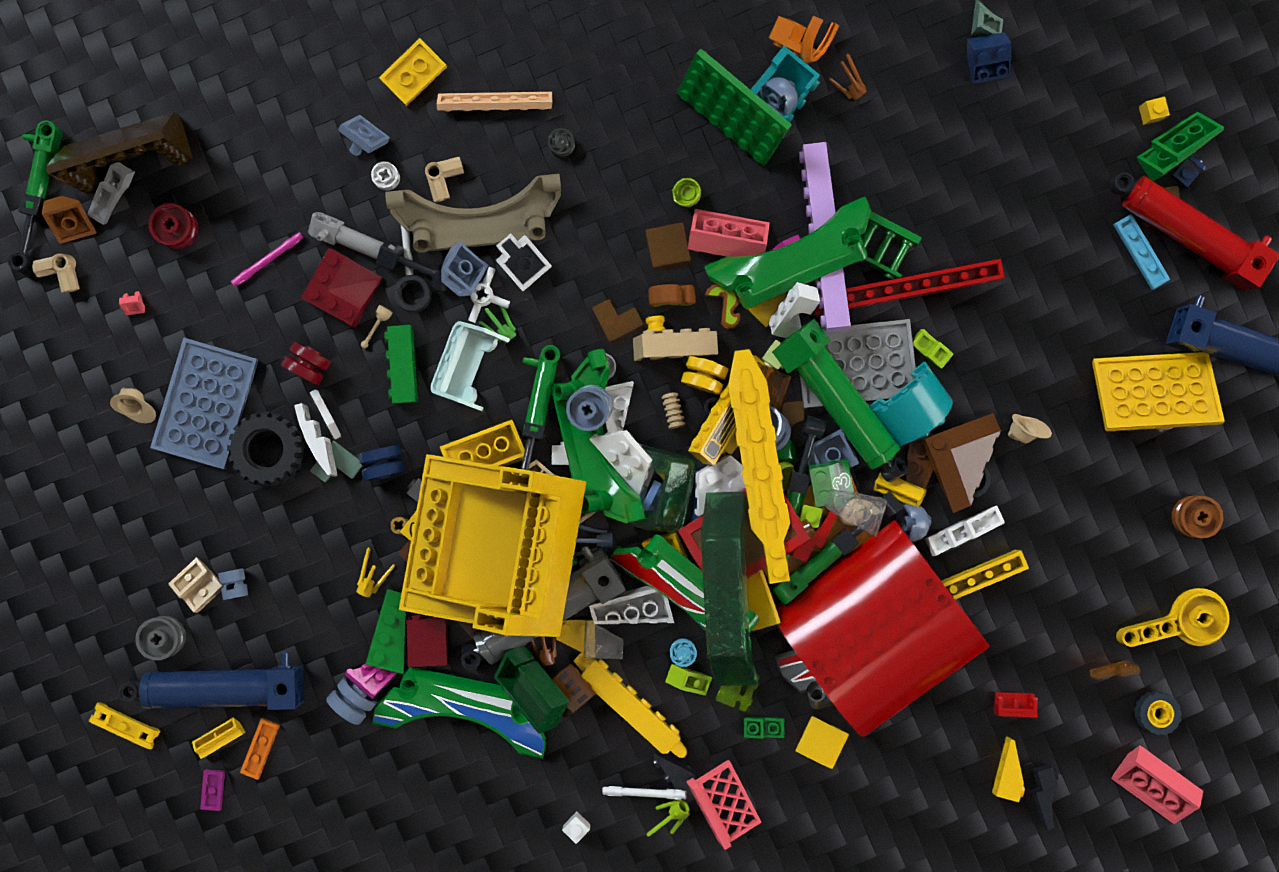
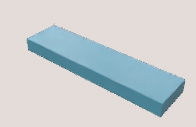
M1130 214L1113 224L1150 288L1153 290L1169 281V276L1133 215Z

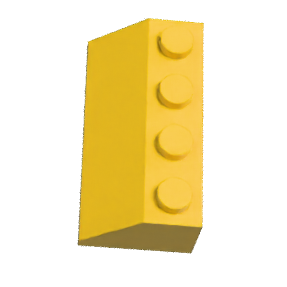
M763 570L730 590L735 599L759 617L760 620L752 631L781 623Z

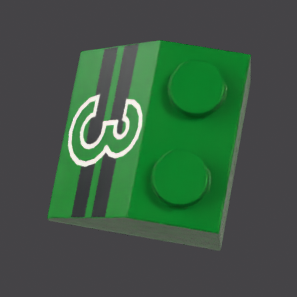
M848 459L809 465L816 507L837 504L855 497Z

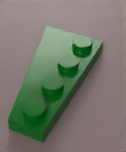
M387 589L365 664L403 674L406 611L399 610L402 593Z

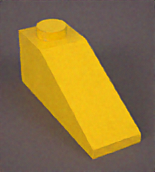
M1006 736L992 793L997 797L1019 802L1020 797L1022 798L1024 795L1025 787L1023 786L1024 782L1015 740Z

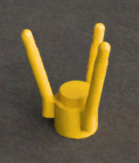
M369 547L366 550L356 590L357 593L368 598L371 597L372 593L376 594L378 588L395 568L393 564L375 586V582L371 580L376 569L375 565L372 566L368 577L364 578L371 550Z

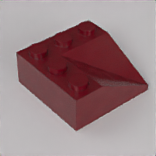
M328 248L301 298L356 328L383 278L344 255Z

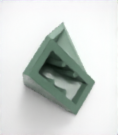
M976 0L971 35L986 36L1001 33L1003 19L993 14L979 0Z

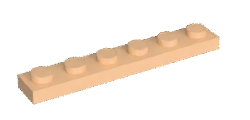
M552 92L438 94L437 110L447 112L452 110L488 111L492 109L503 111L509 109L546 110L552 108L553 97Z

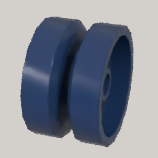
M400 445L358 454L361 465H373L362 471L363 480H381L406 472L404 462H391L392 459L399 458L402 455Z

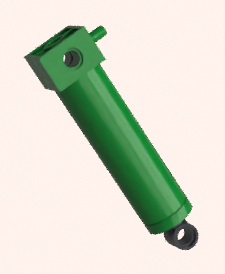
M813 319L788 336L772 353L787 373L794 369L797 370L869 468L875 469L881 466L880 472L882 477L891 483L908 472L905 461L900 457H895L900 447L825 348L831 340L817 321Z

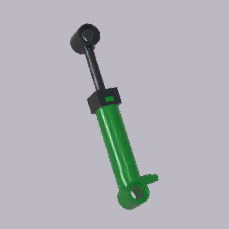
M553 345L545 346L542 349L539 360L523 358V363L537 367L521 435V439L527 440L521 465L522 470H529L534 442L540 443L543 437L551 390L560 358L559 349ZM545 354H552L554 360H547Z

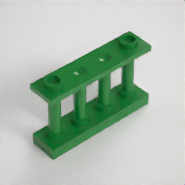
M871 211L868 221L869 227L862 238L865 249L873 233L878 228L885 232V237L874 258L866 257L860 262L880 271L888 280L901 278L902 274L897 272L909 247H916L922 237ZM896 237L902 240V246L891 267L888 268L881 264L880 261L891 240Z

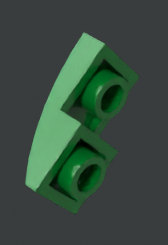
M744 718V738H784L785 718Z

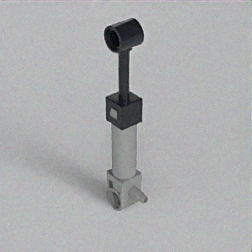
M313 213L308 233L318 241L323 240L332 245L339 243L376 259L377 264L394 270L398 264H402L432 277L431 285L435 289L440 291L449 290V287L441 279L442 264L437 265L436 269L433 270L402 257L404 248L387 240L383 243L345 227V222L327 214Z

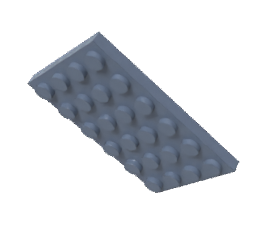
M183 338L150 448L226 469L229 461L228 456L231 454L230 451H227V445H231L229 436L235 433L233 428L240 424L259 359Z

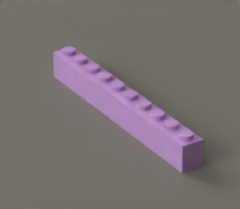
M826 142L803 144L802 152H799V161L804 165V169L801 170L802 181H806L804 198L808 199L809 204L806 206V214L811 219V224H808L809 234L826 223L835 214ZM843 268L816 279V288L820 290L821 295L818 306L819 309L823 310V316H820L821 327H825V333L849 331L851 326Z

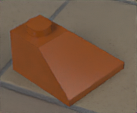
M65 196L44 201L42 215L59 244L96 234V230L80 201Z

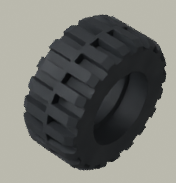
M269 412L251 414L249 418L245 417L242 419V423L240 425L237 424L233 428L235 433L229 436L231 445H227V451L231 453L228 459L229 462H233V470L240 474L239 477L243 480H248L249 483L254 485L274 486L287 482L289 478H293L297 474L296 471L298 469H301L303 465L301 463L302 459L306 457V453H304L306 442L302 440L304 437L302 431H299L297 429L298 426L291 422L289 418ZM271 431L281 438L283 455L275 466L261 467L256 464L252 457L251 445L259 433Z

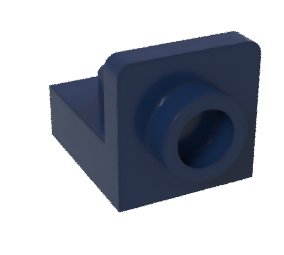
M1191 155L1183 160L1171 177L1181 186L1187 188L1206 166L1203 165L1201 159Z

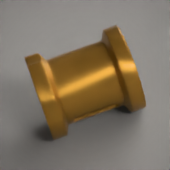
M403 517L394 518L391 521V530L396 534L403 535L400 532L399 523H403L402 526L404 527L409 520Z

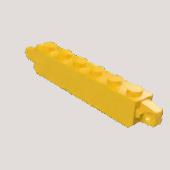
M582 652L575 658L574 662L582 671V677L592 686L596 694L662 754L672 751L679 758L686 757L687 749L679 741L681 739L680 731L673 724L669 726L664 721L666 718L659 711L655 713L651 710L650 707L652 705L646 699H639L636 696L637 691L630 685L626 687L622 683L623 679L616 672L612 674L607 669L609 666L602 659L598 661L595 658L593 660Z

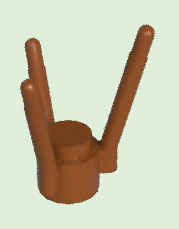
M847 54V60L856 80L845 63L842 61L840 64L852 82L848 87L850 91H847L832 78H829V81L843 92L848 99L853 98L856 101L867 93V90L850 55Z
M540 636L542 649H539V651L534 640H532L530 643L540 666L554 664V657H557L556 637H552V650L550 647H546L544 636Z

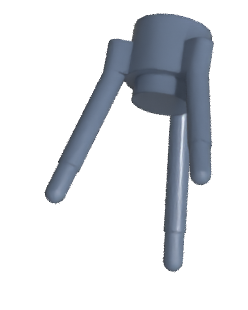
M579 525V529L600 535H597V539L577 538L576 543H597V546L600 547L590 549L591 553L601 547L604 551H607V548H612V533H607V530ZM582 551L575 552L574 555L579 556L583 555Z

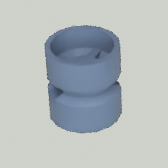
M244 568L218 573L220 584L224 586L221 589L223 600L248 595L247 584L243 583L245 580Z

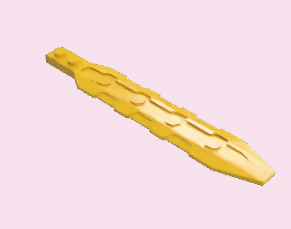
M749 349L735 351L728 390L737 429V446L740 448L743 466L742 477L743 483L746 485L750 526L764 547L769 584L790 581L784 539L790 525L788 507L784 499L781 481L783 477L781 465L778 463L775 445L776 434L775 428L772 426L767 381Z

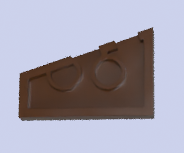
M931 433L923 439L918 438L908 443L906 465L908 472L905 474V481L923 489L926 488L934 470L922 444L924 439L933 436Z

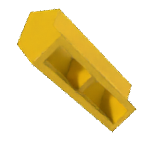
M881 472L874 486L875 491L882 494L891 491L897 500L917 507L922 503L927 491L900 478L889 483L882 477Z
M233 717L192 742L194 751L202 759L243 735L245 730L241 723Z

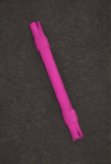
M298 232L285 240L282 245L231 280L232 284L237 287L251 278L261 268L304 239L302 234Z

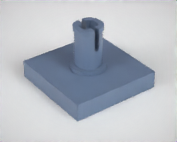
M361 115L342 123L338 129L339 132L353 141L349 151L356 156H359L362 150L370 153L387 144L390 139L389 136Z

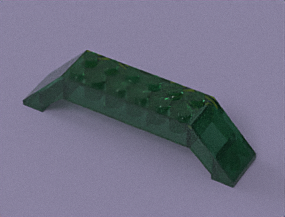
M746 491L707 492L705 497L700 539L707 657L717 686L756 685V670L750 651L744 526L747 510Z

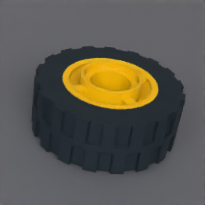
M1157 691L1147 692L1136 702L1137 705L1134 708L1135 719H1137V724L1148 733L1167 735L1172 733L1174 729H1177L1179 722H1181V707L1177 700L1169 694ZM1157 709H1160L1161 714L1156 718L1155 712Z

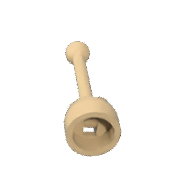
M381 305L378 306L376 310L377 321L365 341L361 342L362 348L368 347V342L380 322L388 320L393 312Z

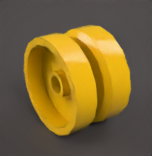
M689 356L686 366L696 373L684 372L681 383L720 395L723 384L713 378L726 379L729 369L708 359Z

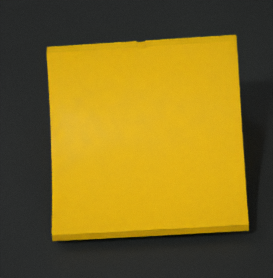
M426 454L399 610L472 623V628L502 635L560 637L586 481Z

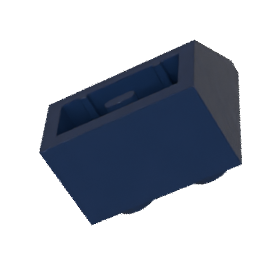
M1005 32L967 39V59L973 84L1010 77L1012 43Z

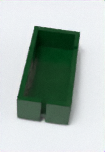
M521 646L506 651L494 678L536 732L540 734L557 726L562 717L561 714L565 712L570 701L537 661H533L534 657L527 648Z

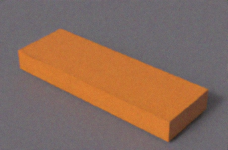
M261 718L241 768V774L257 780L260 778L280 724Z

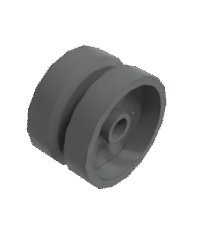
M158 616L149 619L138 628L136 633V645L139 652L151 660H163L177 654L183 648L186 641V632L183 624L171 616Z

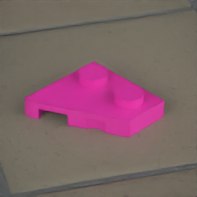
M366 664L362 665L361 668L348 669L345 672V676L372 699L398 674Z

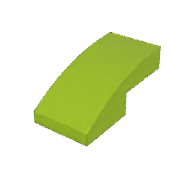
M921 329L912 339L913 347L941 369L953 356V353L941 342L936 341L924 329Z

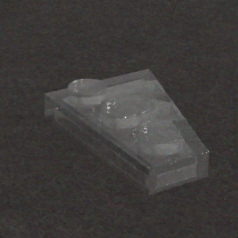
M831 488L825 507L877 537L887 500Z

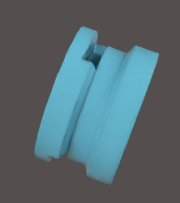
M678 639L671 645L670 657L676 665L687 667L695 661L697 650L690 640Z

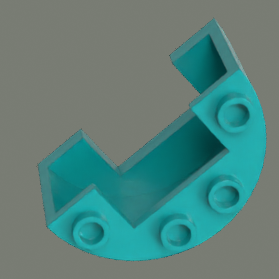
M783 46L773 58L771 66L752 87L751 91L761 98L760 87L772 78L781 77L792 81L796 86L798 100L795 108L786 116H782L790 123L794 117L792 113L804 106L806 103L804 98L810 90L813 92L819 85L818 78L820 74L786 46Z
M923 362L909 373L913 380L889 400L885 401L879 398L870 405V408L899 447L918 438L923 439L927 437L932 429L945 422L944 418L949 413L953 404L952 398L926 362Z

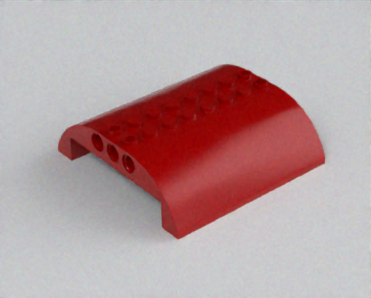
M895 520L817 576L808 584L807 588L789 603L784 605L781 602L776 606L781 622L778 626L835 707L862 737L990 647Z

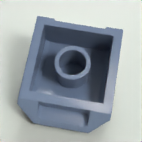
M459 241L451 247L443 262L441 279L458 296H469L474 292L489 265L479 259Z
M840 429L814 443L808 465L848 459L849 468L859 464L860 461L848 438Z

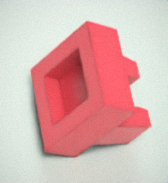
M139 291L135 292V296H129L126 293L123 295V298H119V305L126 316L145 313V305Z

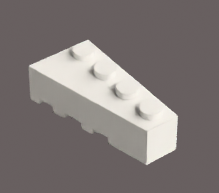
M649 585L622 592L603 605L600 600L589 605L594 624L674 623L668 598Z

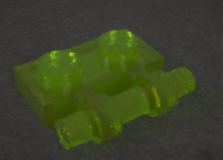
M729 664L716 696V701L734 707L736 700L740 701L739 709L746 712L748 705L752 703L751 697L753 692L759 685L757 682L760 675L753 673L751 679H747V670ZM743 684L748 686L744 696L739 694Z

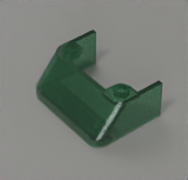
M643 445L641 447L647 454L654 455L652 461L653 469L660 474H664L665 477L656 512L651 510L644 511L646 519L627 523V525L645 530L675 533L684 524L697 464L690 457Z

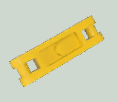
M98 702L96 704V711L94 715H91L89 722L144 748H153L155 744L153 741L160 733L159 729L124 715L103 703ZM103 714L107 715L105 720L101 718ZM143 732L148 734L146 739L141 737Z

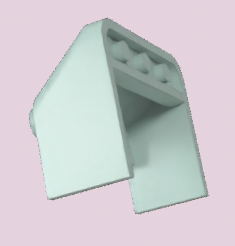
M458 321L455 323L432 380L431 392L482 411L483 407L474 404L477 399V392L475 388L471 387L484 351L491 352L496 348L498 340L509 342V338L486 328Z

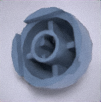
M776 77L760 87L762 100L765 98L768 105L781 116H786L795 108L798 96L796 86L792 81Z
M902 505L903 507L896 513V521L900 520V527L911 542L922 539L926 536L931 525L930 516L922 506Z

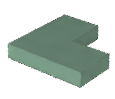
M333 440L331 446L336 469H340L351 479H354L364 465H361L357 457ZM318 461L310 470L325 483L331 477L326 474Z

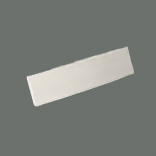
M302 403L294 405L299 425L315 459L327 475L337 476L330 439L322 437L319 422L311 420L307 405Z
M994 506L925 538V541L932 556H936L970 539H974L1005 522L998 507Z

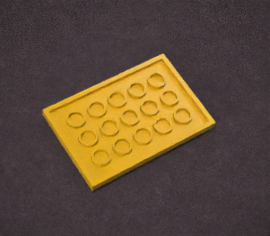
M1208 353L1096 358L1092 361L1106 431L1221 425L1225 421Z

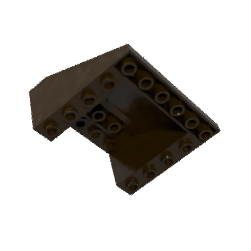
M171 112L65 145L46 165V170L49 175L81 192L92 194L97 191L101 182L97 167L106 165L108 161L124 160L128 155H140L150 148L173 164H177V166L187 164L193 157L181 118L177 113Z

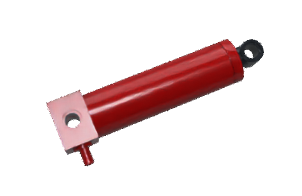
M1120 173L1109 182V189L1113 194L1125 197L1122 204L1123 208L1224 271L1225 273L1221 278L1243 292L1260 288L1279 258V253L1268 247L1272 240L1270 236H1264L1261 242L1256 240L1249 243L1146 176L1141 177L1135 182L1129 173ZM1119 180L1124 182V188L1119 186Z

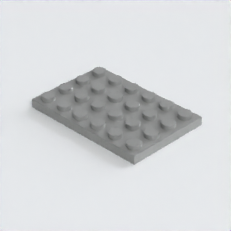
M910 319L851 325L849 331L826 333L831 341L825 348L865 401L877 400L879 398L890 399L913 380L909 374L916 369ZM800 376L803 407L823 406Z

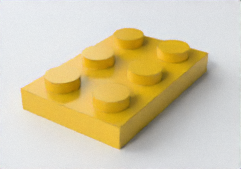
M419 38L379 79L407 106L447 68V65Z

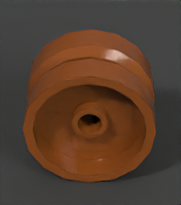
M1186 496L1176 503L1172 511V523L1176 530L1182 535L1191 538H1209L1215 535L1221 528L1224 520L1220 505L1214 499L1206 496Z

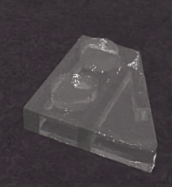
M585 620L583 658L623 659V639L594 624L592 621Z

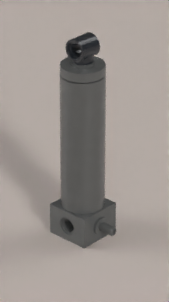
M584 546L581 549L585 558L579 561L580 568L570 575L563 621L597 600H600L603 605L625 591L622 577L602 547L591 553L588 546ZM478 630L473 634L475 644L466 645L461 651L462 666L466 669H475L483 659H486L489 664L493 665L503 659L506 651L524 646L539 636H511ZM472 654L475 658L467 659L466 656Z

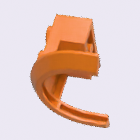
M778 16L769 38L774 40V45L780 48L786 46L808 64L817 61L825 53L840 25L832 22L819 47L813 49L816 35L823 22L822 19L813 16L807 28L790 19Z

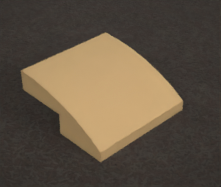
M197 557L169 583L178 597L183 598L194 613L202 610L224 587L220 584L216 575Z

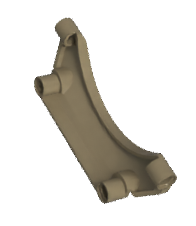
M559 174L536 176L526 188L510 199L488 207L472 209L439 205L420 197L411 190L386 192L385 195L387 208L390 209L394 218L407 232H413L414 249L417 252L424 253L451 249L459 241L465 247L499 244L510 233L517 241L524 235L530 241L543 239L546 234L544 217L551 215L561 196V184Z

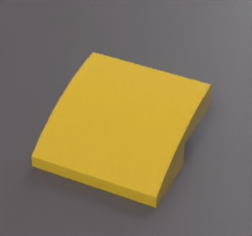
M812 716L795 751L833 769L849 734Z

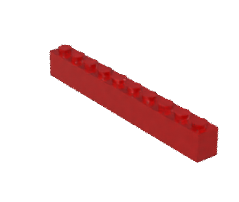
M1001 259L846 288L848 309L1000 281L1005 278ZM818 305L812 312V317L823 315V310L819 309Z

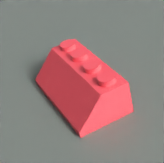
M695 209L687 249L722 256H751L765 253L770 223Z
M1138 746L1127 754L1111 778L1173 824L1199 809L1201 805L1203 790L1142 746Z

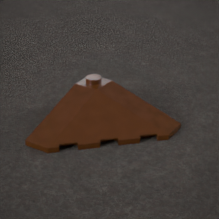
M993 413L943 431L922 441L952 513L972 505L974 500L972 498L976 487L978 488L984 475L982 473L986 462L988 463L994 450L992 448L993 444L1001 432Z

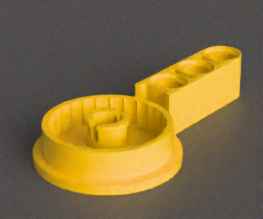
M1194 588L1183 592L1177 597L1167 616L1121 628L1117 632L1116 638L1120 644L1134 647L1177 635L1188 644L1206 646L1216 642L1225 634L1229 625V612L1225 602L1218 594L1208 589ZM1204 613L1205 620L1203 622L1198 621L1197 619ZM1164 623L1168 624V629L1166 632H1163L1162 626ZM1148 627L1150 633L1147 637H1144L1143 632ZM1130 632L1131 639L1126 642L1125 635Z

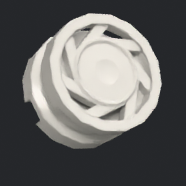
M383 161L373 167L371 177L378 188L390 191L398 186L400 174L393 164Z

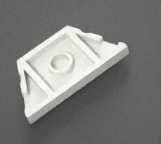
M627 430L619 431L618 433L609 432L599 436L594 434L589 440L637 494H640L644 490V481L648 477V469L652 463L649 455Z
M726 455L717 460L715 465H708L696 472L697 487L695 489V497L697 498V509H695V514L697 516L706 513L746 488L742 477L743 466L731 455Z

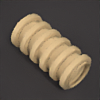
M676 392L665 394L661 397L664 399L663 405L666 406L664 410L667 411V423H670L668 427L671 429L685 425V422L682 420L684 416H681V413H683L680 410L681 405L678 403L680 399H677L678 393Z

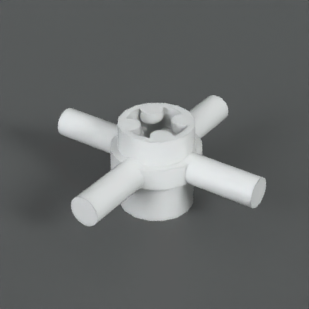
M488 267L483 283H479L470 295L474 306L468 321L473 323L476 322L480 309L483 306L494 303L507 309L509 307L510 301L494 296L493 290L490 287L496 270L492 267ZM482 289L487 294V297H482L479 300L477 299L478 291Z

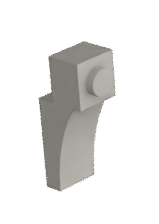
M119 162L111 164L105 180L99 183L87 215L103 225L106 224L120 197L129 188L135 172Z

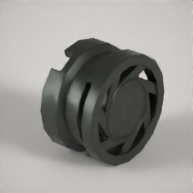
M558 128L553 130L548 137L549 149L553 155L564 158L573 152L575 141L569 130Z

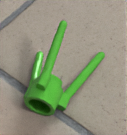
M499 306L508 326L506 324L502 326L490 310L485 308L486 313L499 328L497 332L509 338V341L516 336L514 332L516 328L513 326L506 309ZM482 321L479 322V324H480L481 326H483L484 328H486V329H488V330H490V331L495 332L493 329H491V328H490L488 325H486L484 322H482Z

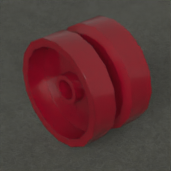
M173 203L163 204L151 213L149 231L152 237L159 243L172 249H184L195 241L198 234V223L195 216L183 207Z
M294 341L289 350L292 354L299 357L298 360L291 356H285L281 366L319 385L323 375L314 368L327 370L331 361L321 356L322 354L316 350Z

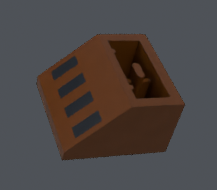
M569 664L551 678L570 701L565 712L561 714L564 719L596 694L592 686L585 681L578 669L573 667L572 664Z

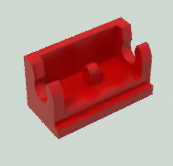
M995 692L994 713L998 716L1037 718V697L1033 693Z

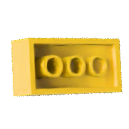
M513 420L440 446L443 457L500 467H507L522 461L525 452Z

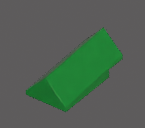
M1196 112L1152 140V147L1137 156V160L1150 180L1155 181L1224 130V126Z

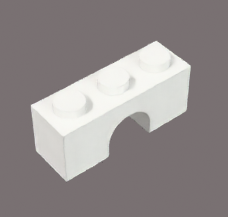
M797 282L789 290L787 297L780 303L778 310L770 317L769 325L771 326L772 335L787 338L801 328L799 313L811 315L820 303L816 287Z

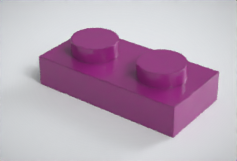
M204 770L200 809L214 811L222 809L225 771Z

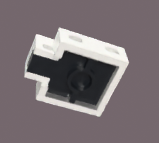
M510 233L497 245V248L503 254L496 261L522 291L552 267L525 235L517 241Z

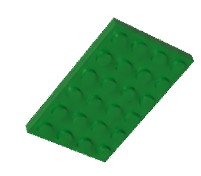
M700 49L696 53L677 94L684 101L692 105L698 113L705 116L712 125L717 126L728 138L736 142L742 150L748 152L755 161L764 166L792 124L705 51Z

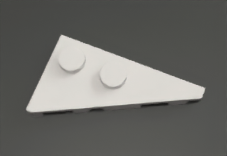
M633 381L609 386L605 389L611 396L613 403L612 413L605 422L608 433L623 431L633 389Z

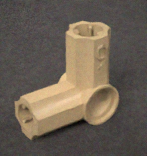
M460 157L437 163L431 162L426 166L425 174L434 202H441L450 198L445 178L464 173ZM437 168L439 174L436 177L430 176V169Z
M56 254L53 257L33 261V271L38 278L57 274L61 293L80 289L75 272L76 260L73 256ZM63 259L66 260V265L64 267H62Z

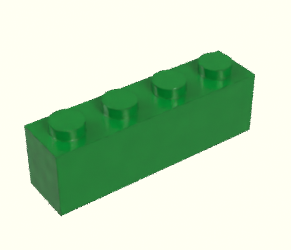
M388 326L385 332V342L389 346V350L386 351V360L390 362V370H387L388 381H391V389L388 391L389 400H392L393 404L418 403L413 326Z

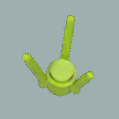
M674 799L671 802L656 806V810L670 807V815L651 829L647 836L649 837L670 820L679 819L670 831L671 834H674L684 819L690 815L688 804L683 800Z

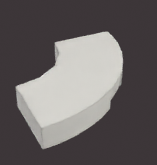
M318 390L311 391L310 394L334 439L341 437V433Z

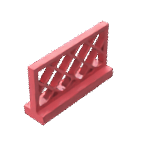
M729 760L697 780L691 778L687 781L717 841L724 850L731 847V841L761 823ZM728 768L730 771L728 778H720L721 772ZM709 779L714 780L711 789L704 788V782ZM718 781L726 783L723 792L716 790ZM730 784L738 786L735 794L728 793ZM714 794L722 795L719 804L712 803ZM726 796L734 798L731 807L724 805ZM738 799L745 800L743 809L736 808ZM722 809L730 810L727 819L720 818ZM734 811L741 813L739 822L731 820ZM746 814L753 815L754 820L744 823ZM729 825H737L736 831L729 835L727 832Z

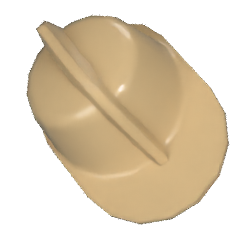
M122 388L118 395L111 398V407L134 421L146 424L151 423L156 418V412L153 407L145 402L143 394L136 389Z
M1018 414L1012 415L1013 423L1008 433L1010 438L1022 443H1029L1037 437H1051L1052 432L1050 428L1042 421Z

